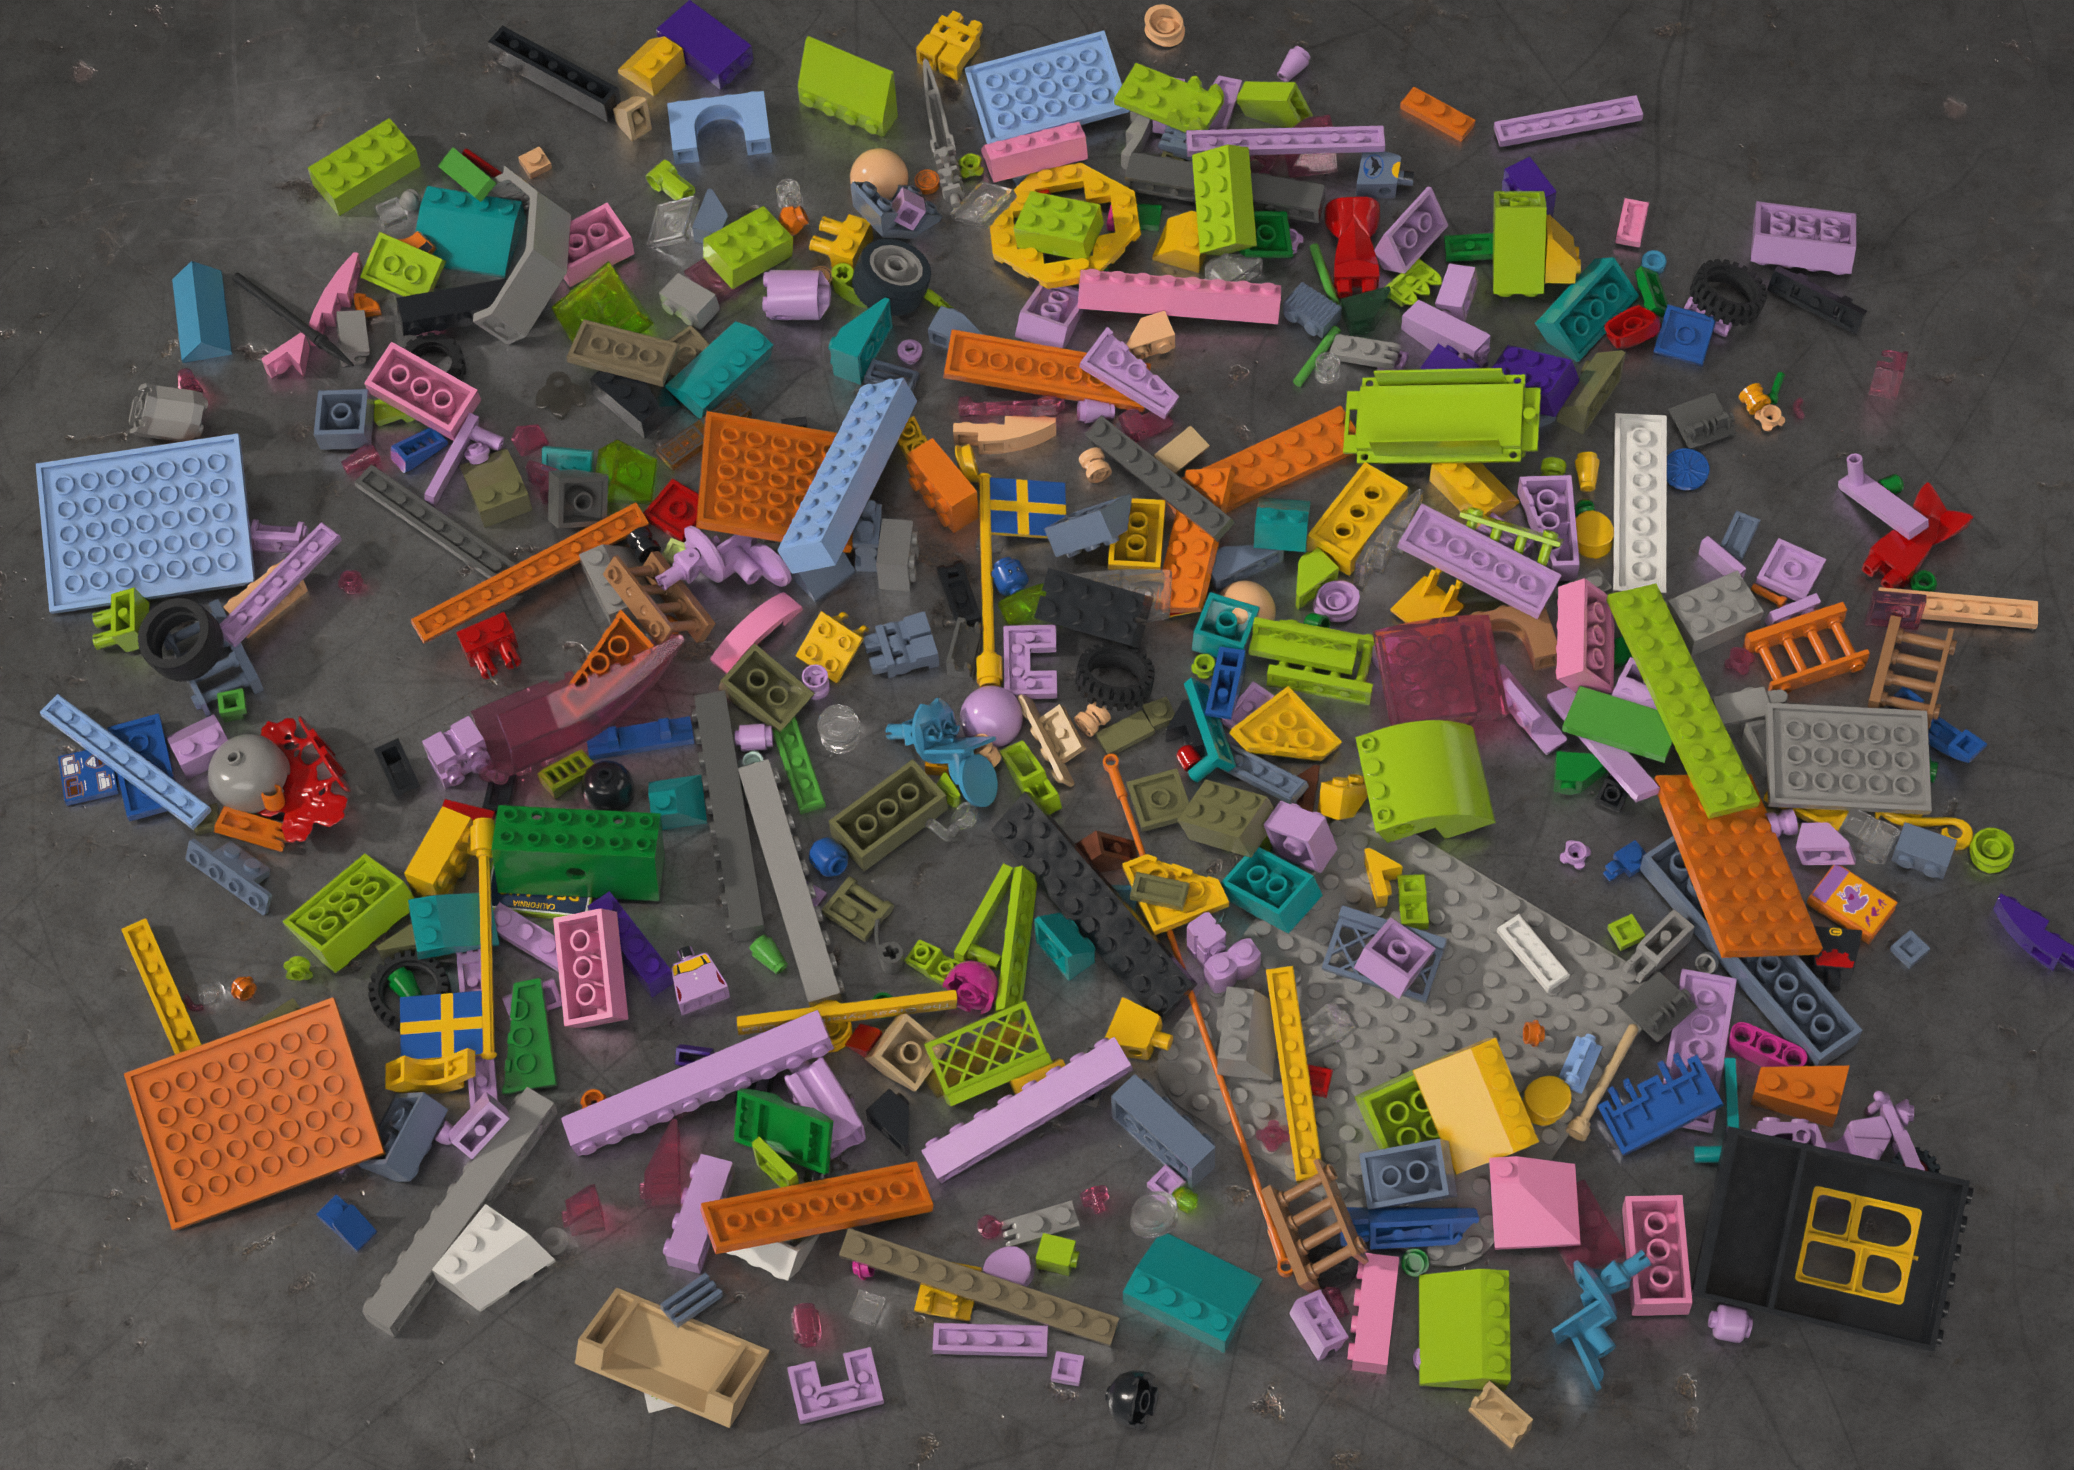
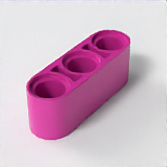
M1738 1022L1731 1029L1727 1042L1728 1049L1743 1059L1761 1067L1806 1065L1807 1053L1796 1044L1746 1022ZM1743 1036L1748 1041L1740 1042L1735 1037ZM1761 1048H1770L1773 1053L1767 1054ZM1794 1059L1799 1065H1791L1787 1060Z

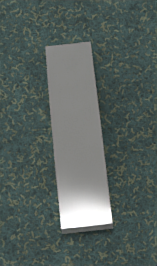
M1130 111V126L1126 130V147L1121 152V167L1126 170L1131 152L1142 153L1153 128V119Z

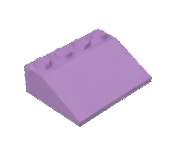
M1756 201L1750 261L1756 262L1759 265L1775 264L1781 265L1784 268H1806L1813 272L1823 270L1831 271L1837 275L1851 274L1856 252L1855 213Z

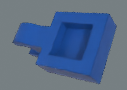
M1634 840L1614 853V860L1605 865L1607 870L1603 872V875L1609 882L1624 872L1630 878L1640 872L1642 858L1647 853Z

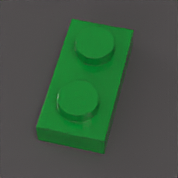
M1493 233L1445 235L1444 249L1446 262L1492 260Z
M1641 266L1634 273L1637 278V287L1642 292L1645 301L1644 306L1646 309L1664 318L1667 305L1669 304L1658 273Z

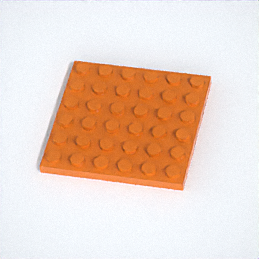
M707 411L704 426L696 528L782 542L837 433ZM853 532L843 552L851 553Z

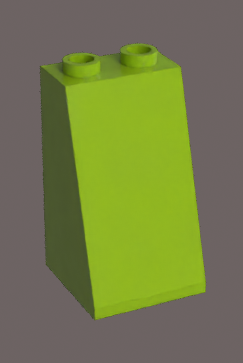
M1494 191L1493 294H1498L1502 297H1510L1513 294L1535 297L1538 294H1544L1547 211L1544 191Z

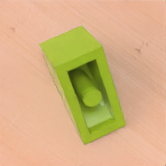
M1318 547L1311 553L1306 552L1298 562L1296 608L1298 610L1316 597L1318 590L1325 583L1338 581L1339 567Z

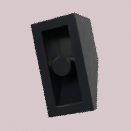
M889 1088L865 1110L867 1121L904 1156L910 1154V1103L901 1093L895 1094Z

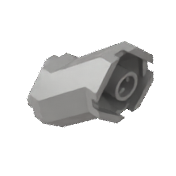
M149 383L139 386L138 391H141L142 394L140 397L135 396L132 401L129 425L134 426V428L129 429L130 434L177 442L190 441L194 437L200 438L203 431V423H201L202 414L206 412L208 407V399L203 398L201 392L157 386Z

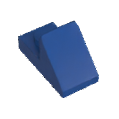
M337 1194L316 1214L324 1224L357 1252L377 1233L376 1229L353 1204L348 1205Z

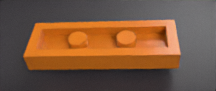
M1416 87L1411 89L1400 104V109L1460 142L1465 139L1475 126V119Z

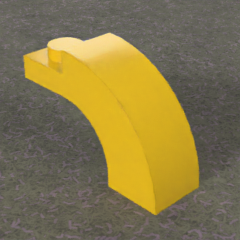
M466 1048L447 1057L433 1060L415 1059L404 1055L386 1063L385 1089L399 1093L424 1092L426 1094H440L464 1088V1081L475 1077V1051Z

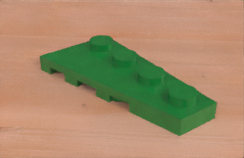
M537 978L516 982L513 984L510 1012L511 1025L510 1033H508V1053L504 1068L505 1081L502 1086L503 1096L523 1093L526 1087L532 1090H539L558 1086L543 980Z

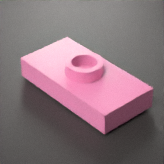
M1625 198L1615 243L1640 248L1649 202Z

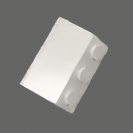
M819 1234L726 1253L736 1255L746 1260L750 1265L761 1267L771 1272L774 1277L788 1281L802 1267Z

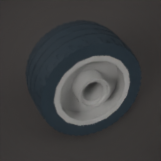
M880 239L869 243L863 249L854 269L852 285L857 297L867 307H872L886 297L890 299L892 316L907 315L916 310L923 301L931 279V267L924 254L909 243L896 239Z

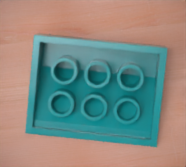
M427 186L420 205L415 233L417 231L421 232L437 248L432 255L446 261L443 268L506 279L526 217L521 201L486 196L480 202L468 192Z
M1161 1230L1124 1288L1123 1304L1225 1353L1263 1279Z

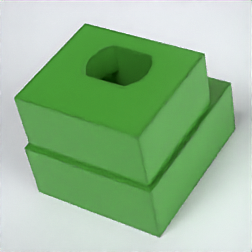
M243 688L217 693L219 714L223 718L224 723L244 719L243 714L248 712Z

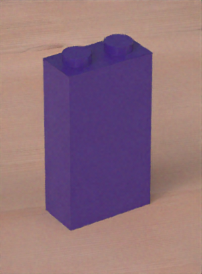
M691 0L686 2L656 29L657 37L665 36L683 48L685 64L719 89L731 83L735 76L743 69L748 68L754 60L751 44Z

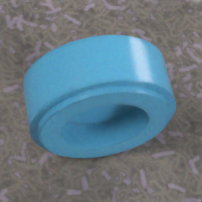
M1651 250L1642 256L1641 266L1656 271L1658 275L1662 274L1666 269L1667 259L1662 252Z

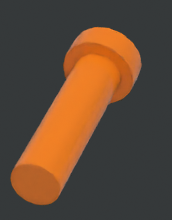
M1756 583L1750 589L1754 593L1777 604L1776 607L1778 608L1785 606L1787 603V597L1783 595L1780 597Z

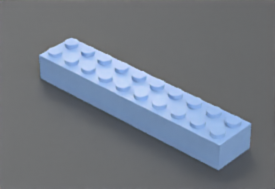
M904 378L888 379L877 384H866L859 389L848 414L843 420L830 449L826 453L777 550L792 574L835 566L917 403Z

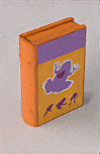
M1833 865L1810 894L1806 904L1843 929L1862 930L1861 940L1869 945L1893 914L1898 902L1843 866Z

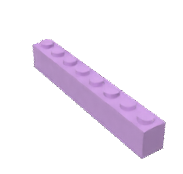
M1113 1037L1110 1040L1109 1038H1104L1094 1045L1095 1049L1086 1054L1080 1052L1070 1059L1071 1063L1062 1068L1060 1066L1052 1068L1046 1073L1047 1077L1038 1082L1036 1080L1028 1082L1022 1087L1023 1091L1015 1096L1009 1094L1001 1098L997 1102L998 1106L991 1110L985 1108L977 1112L973 1116L974 1120L964 1124L962 1122L949 1130L950 1134L945 1137H935L925 1144L926 1148L921 1151L939 1182L942 1184L1134 1071L1116 1038Z

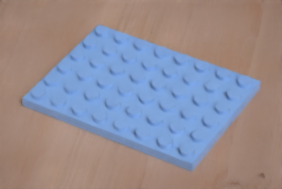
M238 433L36 463L50 613L56 614L110 606L111 594L133 587L146 600L244 586L256 580L241 436Z

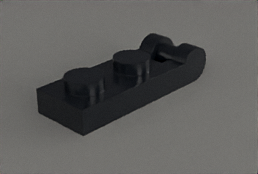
M962 560L954 561L953 565L946 567L944 565L937 566V574L955 625L958 617L965 618L967 621L966 625L968 626L976 622H982ZM956 574H957V577H953V578H950V579H949V576H952V575H956Z

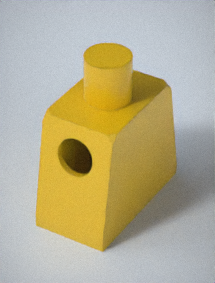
M1124 997L1121 998L1105 1036L1109 1040L1115 1037L1127 1058L1149 1060L1155 1047L1169 1051L1173 1042V1035L1162 1032L1163 1024L1158 1014Z

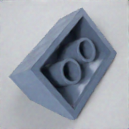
M1130 493L1075 511L1044 528L1055 556L1058 557L1066 554L1069 558L1081 553L1083 548L1088 552L1100 547L1102 542L1107 546L1119 541L1118 536L1128 529L1132 501Z
M424 1092L396 1093L377 1127L386 1154L357 1165L396 1182H410L417 1175L419 1164L424 1155L431 1149L432 1140L436 1132L442 1128L448 1109Z

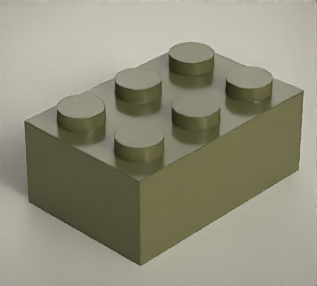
M1205 779L1177 821L1189 840L1251 858L1267 836L1264 823L1275 808L1267 796Z

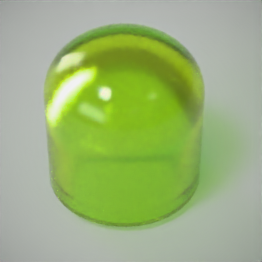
M1180 1186L1172 1192L1170 1202L1173 1207L1186 1214H1190L1197 1204L1199 1196L1193 1191Z

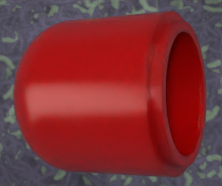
M1191 745L1182 746L1176 754L1177 760L1185 772H1188L1190 768L1202 760L1199 753Z

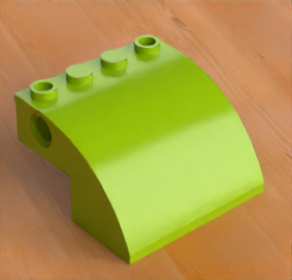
M1423 720L1393 725L1355 737L1375 831L1387 843L1432 828H1436L1447 839L1496 823L1477 739L1472 726L1454 721Z

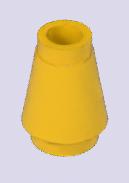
M1594 452L1578 453L1574 463L1580 490L1584 492L1594 491L1596 489L1600 460Z

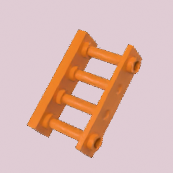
M1844 602L1746 633L1743 647L1747 655L1755 652L1760 653L1773 681H1770L1768 691H1777L1779 689L1789 694L1792 690L1849 671L1852 673L1858 672L1866 666L1870 654L1868 649L1856 653L1842 626L1847 613ZM1827 628L1832 629L1845 657L1832 661L1817 632ZM1803 636L1808 637L1821 665L1807 669L1793 640ZM1779 644L1784 645L1797 673L1783 677L1769 648Z

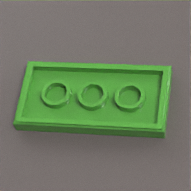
M1582 686L1578 688L1562 727L1564 732L1665 763L1673 744L1658 710Z

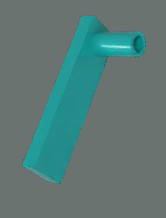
M1191 677L1184 683L1208 753L1207 756L1188 770L1191 779L1198 783L1217 767L1230 772L1236 767L1220 718L1205 716L1210 692L1209 686Z
M1724 1058L1726 1126L1739 1128L1736 1058ZM1694 1146L1695 1163H1718L1722 1146Z

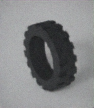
M428 333L425 336L422 334L418 335L415 340L412 341L411 339L406 343L407 346L404 349L418 357L432 352L444 353L452 359V364L446 373L463 382V374H466V363L460 345H457L453 338H447L445 334L441 333L439 335Z

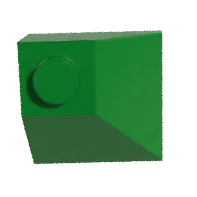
M1254 211L1257 246L1238 252L1244 257L1292 258L1294 255L1287 212Z

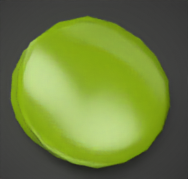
M1994 827L1985 828L1977 832L1969 847L1970 858L1973 864L1988 874L1998 873L2008 868L2012 862L2015 850L2011 836L2005 831Z

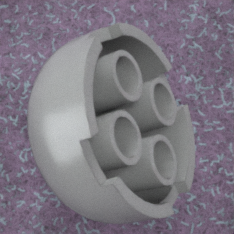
M242 734L227 740L216 750L208 767L209 787L217 800L223 806L250 814L266 809L261 797L262 792L266 796L277 794L275 784L282 788L287 775H290L289 760L283 751L270 739L257 734Z

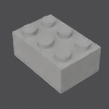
M1738 570L1668 600L1667 604L1691 657L1760 627L1764 613Z

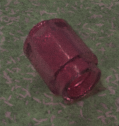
M813 1303L798 1304L792 1308L793 1313L791 1314L794 1342L800 1344L803 1348L814 1347L822 1339L819 1311L815 1309Z

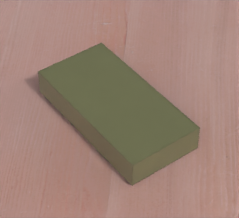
M1140 710L1097 732L1096 739L1106 754L1116 755L1153 736L1155 730L1143 711Z
M1136 872L1130 900L1183 911L1190 885L1183 881Z

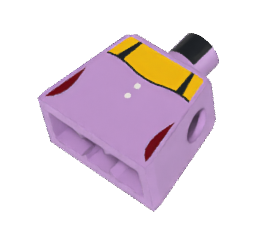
M691 946L682 947L677 951L680 962L673 964L671 971L681 1015L730 998L726 981L707 953L695 956Z

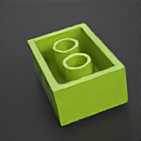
M1030 191L1013 229L1018 248L1026 249L1032 247L1037 252L1072 259L1085 258L1088 260L1102 230L1104 221L1100 204Z
M764 206L703 238V258L731 289L740 286L792 257L793 253L792 235Z

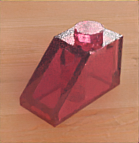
M595 1184L585 1187L565 1200L566 1210L562 1211L564 1228L569 1227L572 1236L606 1230L602 1203Z

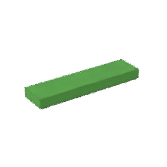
M454 147L438 164L439 168L480 202L484 200L496 185L495 181Z
M796 717L790 721L781 733L772 728L800 815L826 807Z

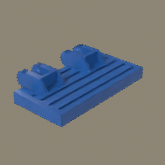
M1679 1053L1673 1055L1676 1066L1679 1067L1683 1076L1675 1080L1672 1079L1667 1064L1663 1060L1658 1062L1657 1064L1667 1084L1663 1085L1658 1075L1638 1084L1637 1087L1642 1095L1640 1098L1630 1079L1623 1080L1624 1087L1633 1100L1626 1105L1622 1104L1617 1089L1613 1086L1607 1088L1617 1109L1613 1110L1608 1100L1597 1106L1623 1156L1724 1106L1698 1055L1687 1059L1692 1069L1691 1072L1686 1068Z

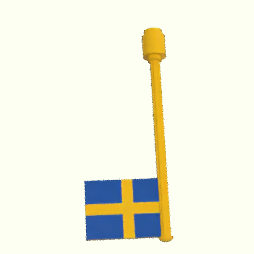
M980 473L976 479L979 481L983 652L976 658L977 684H979L980 688L984 686L1001 687L1000 684L1003 683L1002 657L995 652L991 535L1048 539L1044 528L1066 516V493L1064 482L992 478L988 473Z
M477 818L473 820V825L470 827L471 854L479 859L482 991L400 997L401 1057L405 1055L415 1059L433 1060L447 1057L466 1048L474 1050L475 1056H481L485 1060H492L497 1056L494 1038L490 865L495 821L491 818Z

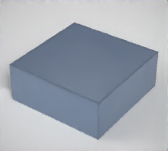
M1909 930L1891 946L1890 951L1910 969L1929 953L1930 947L1912 930Z

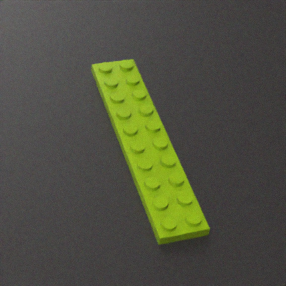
M1657 584L1608 594L1606 599L1608 606L1708 819L1758 807L1760 799Z

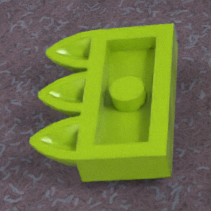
M1418 259L1405 274H1399L1384 287V294L1401 307L1404 305L1412 306L1418 301L1416 295H1430L1428 285L1440 286L1442 285V279L1437 271Z

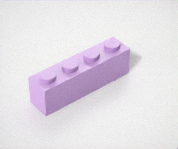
M700 1154L698 1163H693L690 1171V1178H692L689 1188H684L681 1197V1203L683 1204L681 1212L676 1213L673 1219L672 1229H674L671 1239L667 1238L663 1248V1254L669 1266L701 1273L711 1244L700 1211L701 1203L727 1198L735 1175L733 1162Z

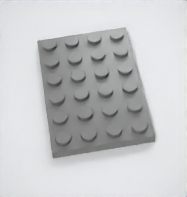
M1786 703L1766 704L1768 807L1923 815L1931 813L1927 711Z

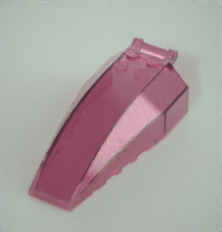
M671 634L667 641L658 645L653 639H650L654 646L633 655V662L622 667L619 663H615L610 666V672L599 677L597 673H593L587 676L588 682L577 687L574 683L569 684L574 677V673L570 670L563 673L564 679L552 684L545 680L471 710L470 714L474 724L484 738L486 750L493 760V763L480 769V779L485 782L493 781L499 785L505 784L509 776L513 774L517 776L527 774L532 771V766L539 763L541 766L548 765L556 761L555 756L587 742L613 725L630 711L660 679L684 642L682 634Z

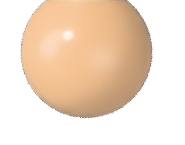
M875 148L867 150L855 160L850 172V184L853 181H868L876 186L877 192L883 198L891 200L897 191L898 185H908L909 175L906 164L899 155L888 149Z
M1233 582L1219 593L1221 596L1260 607L1259 618L1275 620L1276 608L1274 600L1268 590L1256 582ZM1235 608L1232 611L1237 617V624H1244L1247 621L1248 613L1246 610Z

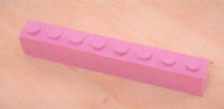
M1088 269L1081 270L1078 309L1156 314L1165 311L1167 316L1278 324L1281 285L1273 283L1257 284L1249 283L1248 281L1232 282L1222 279L1206 280L1197 277L1181 278L1172 275L1155 276L1147 273L1130 274L1122 271L1104 272Z

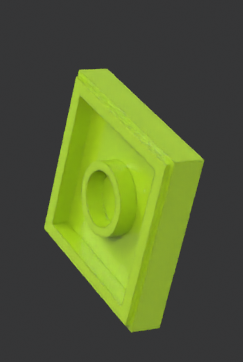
M758 1137L752 1142L757 1166L780 1188L799 1184L797 1173L765 1141Z

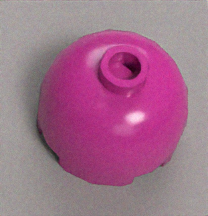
M964 961L951 969L942 986L943 988L946 987L947 991L956 990L958 1008L966 1012H970L972 1008L980 1010L981 1014H985L990 1011L997 998L999 983L998 978L987 964L977 961Z

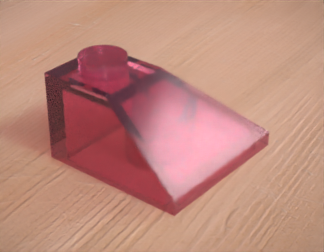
M1323 115L1305 118L1292 128L1333 127L1331 116ZM1336 153L1284 154L1290 178L1338 172Z

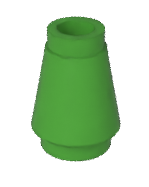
M764 934L757 938L749 947L752 951V956L776 975L787 968L788 963L785 961L772 937L768 938Z

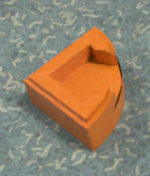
M354 293L355 311L364 310L365 317L382 315L377 301L367 297L366 294Z

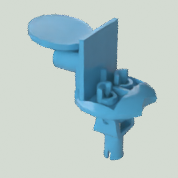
M935 698L929 705L920 704L914 714V718L902 722V724L889 723L885 732L892 733L886 735L889 740L905 739L906 746L914 744L920 757L930 764L948 763L950 779L954 785H959L964 798L971 805L987 807L994 801L998 789L996 772L986 757L974 754V749L996 741V736L957 737L960 725H957L953 710L948 703L940 698Z
M1642 1249L1621 1264L1613 1260L1604 1270L1590 1268L1585 1263L1576 1260L1573 1271L1579 1287L1584 1291L1580 1297L1585 1308L1552 1329L1557 1344H1560L1569 1337L1571 1338L1596 1392L1602 1389L1600 1383L1604 1378V1371L1598 1359L1608 1355L1616 1348L1615 1343L1604 1329L1617 1320V1310L1611 1294L1629 1288L1630 1278L1652 1265Z

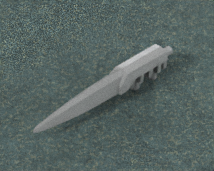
M925 58L923 61V77L927 113L932 134L930 145L936 160L943 198L946 202L951 203L953 209L961 207L960 200L965 198V191L953 134H949L935 77L929 61Z

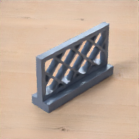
M1342 905L1339 919L1321 969L1385 990L1366 976L1360 975L1354 969L1358 959L1352 962L1346 949L1358 943L1364 949L1366 946L1364 940L1374 937L1388 920ZM1403 925L1436 948L1432 954L1436 956L1433 965L1421 970L1416 977L1421 976L1426 985L1423 995L1412 992L1410 988L1402 995L1426 1003L1441 958L1446 949L1447 938ZM1342 927L1354 930L1357 939L1344 945L1339 937ZM1338 941L1340 947L1335 949V946ZM1343 951L1349 964L1340 968L1329 965L1332 956ZM1430 972L1429 977H1428V980H1427V978H1426V976H1425L1424 974Z

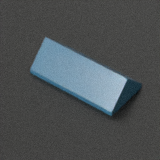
M191 261L172 279L182 363L232 355L222 271Z

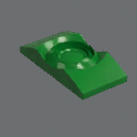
M741 1088L737 1094L734 1141L752 1148V1142L760 1137L782 1159L822 1174L829 1173L834 1121L813 1107L790 1104L773 1093Z

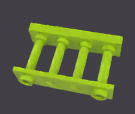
M1474 507L1462 510L1459 517L1467 519L1466 526L1473 530H1476L1478 523L1493 527L1490 539L1498 543L1502 531L1518 535L1513 550L1522 555L1528 538L1542 542L1537 563L1547 567L1552 547H1560L1564 539L1558 538L1559 534L1556 532L1544 530L1542 533L1483 515V510Z
M1280 619L1279 622L1359 637L1357 651L1362 652L1355 680L1341 678V673L1331 671L1329 675L1315 673L1314 667L1305 666L1304 670L1289 668V662L1279 661L1278 665L1269 664L1267 686L1281 689L1289 686L1296 692L1370 705L1373 684L1366 681L1372 659L1373 646L1382 642L1383 638H1378L1372 634L1361 635L1303 624L1292 619Z

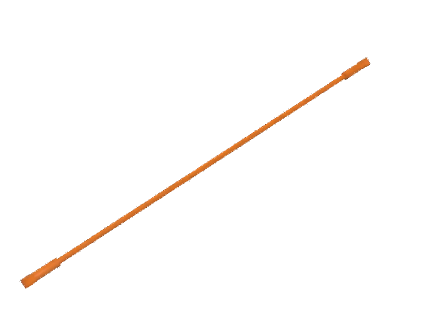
M1107 754L1103 758V767L1105 771L1109 772L1117 798L1121 801L1139 856L1146 855L1127 800L1128 794L1119 771V759L1115 754ZM1114 761L1115 764L1107 765V762ZM1168 930L1166 934L1174 957L1186 970L1173 930ZM1192 990L1188 997L1269 1228L1267 1232L1278 1261V1274L1285 1278L1290 1277L1294 1273L1292 1267L1288 1271L1281 1269L1282 1265H1290V1262L1262 1195V1187L1223 1075H1217L1218 1060L1196 996Z

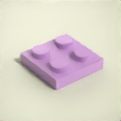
M1778 538L1755 583L1798 601L1808 597L1825 565L1826 559Z

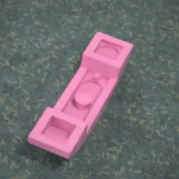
M785 592L772 597L751 612L731 631L716 649L710 661L727 674L754 643L758 645L780 624L785 626L803 610L802 606Z

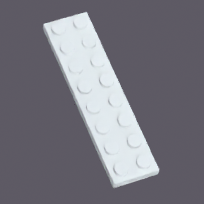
M1615 413L1613 593L1656 583L1663 598L1666 596L1667 415Z

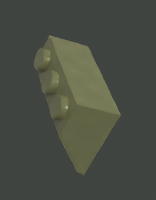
M1622 350L1596 353L1591 361L1587 360L1581 370L1582 375L1579 377L1580 381L1558 412L1557 422L1584 435L1621 381L1626 352Z

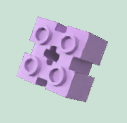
M469 716L450 726L451 729L443 734L440 731L422 741L424 749L428 754L430 766L445 789L462 783L465 779L464 775L471 771L473 774L480 773L492 764L486 750L484 738Z

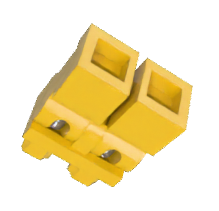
M954 10L947 17L941 15L930 34H926L916 47L917 63L923 65V61L926 58L932 70L936 71L939 68V73L958 81L962 75L963 68L980 47L983 24L972 20L966 26L963 24L964 17L961 13Z

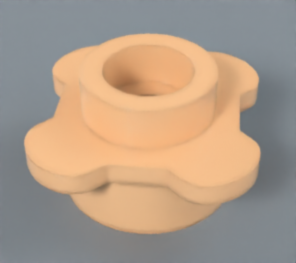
M1766 405L1762 410H1758L1755 413V419L1761 422L1764 431H1771L1773 427L1782 426L1785 423V417L1781 416V410L1775 405Z

